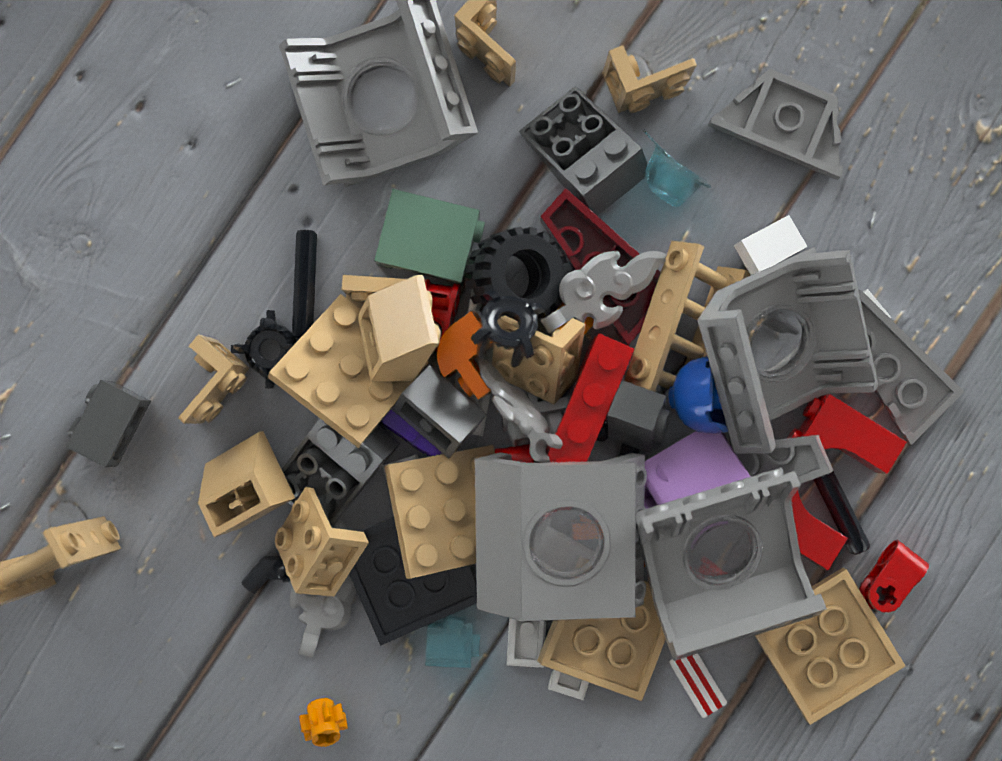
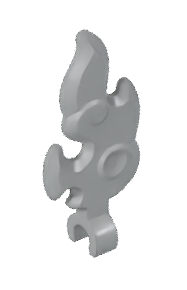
M611 251L595 256L581 270H574L564 276L560 283L559 292L565 305L541 320L548 333H551L572 318L584 323L587 317H592L594 320L593 328L595 329L610 325L620 317L623 308L621 306L614 308L605 306L603 304L604 296L610 295L616 299L624 300L632 293L643 290L650 284L657 268L665 262L667 255L658 251L644 252L634 257L622 267L617 265V260L620 258L619 252Z
M476 356L475 361L479 366L480 375L485 384L491 389V393L494 396L493 402L499 413L506 421L517 424L521 432L530 439L531 457L537 462L548 463L550 458L545 453V447L548 444L550 447L560 449L563 446L560 437L550 434V427L545 417L535 409L533 403L523 391L514 385H509L492 364Z
M342 520L335 522L334 528L348 530ZM350 575L347 576L334 597L295 593L292 587L290 607L292 609L298 606L303 607L304 612L298 618L300 622L306 624L298 654L313 658L321 629L338 630L349 621L351 616L350 604L357 593Z

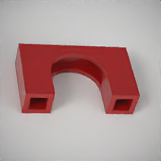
M597 334L591 340L578 370L579 377L555 432V435L559 436L562 440L563 446L558 449L547 444L545 448V453L550 458L549 462H587L635 350L634 348L602 334Z
M831 394L822 395L818 398L815 397L814 400L810 401L803 411L802 415L806 418L799 430L794 428L787 436V438L819 435L824 450L830 448L837 449L872 471L888 474L907 443ZM797 490L792 497V509L800 555L817 566L829 570L848 538L812 516L802 504Z

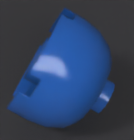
M708 357L691 360L681 368L675 377L673 386L669 388L668 400L671 408L675 409L679 419L694 431L701 433L729 432Z

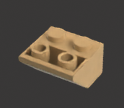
M415 275L369 295L358 314L371 382L414 381L440 343V329L437 324H434L431 312L432 295L430 291L426 290L423 275Z
M264 431L254 434L205 464L198 504L213 537L241 529L295 499Z

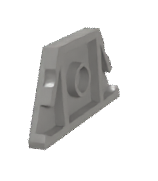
M769 69L709 121L708 126L794 163L835 180L842 177L843 166H840L839 158L841 134L840 128L837 125V117L839 115L838 97Z

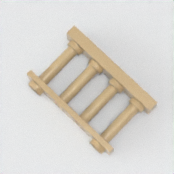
M671 241L624 381L654 392L657 385L669 389L673 386L676 377L663 371L670 349L687 356L685 364L694 359L708 357L699 324L692 342L675 335L681 314L683 313L698 321L716 291L751 276L749 271L718 266L717 270L714 271L699 262L704 246L696 243ZM694 277L711 286L704 307L687 298Z
M105 516L51 527L43 531L42 533L49 545L32 554L0 562V606L54 586L56 584L53 578L54 571L59 568L62 569L120 550L121 547L118 543L120 536L115 525L111 521H107Z

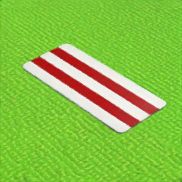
M698 654L673 661V659L669 661V664L702 718L707 717L727 704L726 699Z

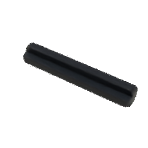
M298 230L296 232L292 335L295 338H301L314 324L317 234L312 230Z
M834 471L813 479L839 532L848 538L845 544L849 552L856 555L868 550L870 543Z

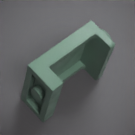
M392 189L374 261L381 267L389 269L395 267L452 281L463 286L465 278L471 279V274H466V266L474 263L469 257L474 242L480 243L482 240L485 222L479 221L480 210Z

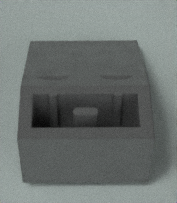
M576 86L519 131L562 186L568 189L597 216L650 174L643 149Z
M319 418L282 468L295 496V499L288 503L293 506L305 487L314 488L332 527L381 469L382 465L385 464L400 445V442L378 425L364 443L357 448Z

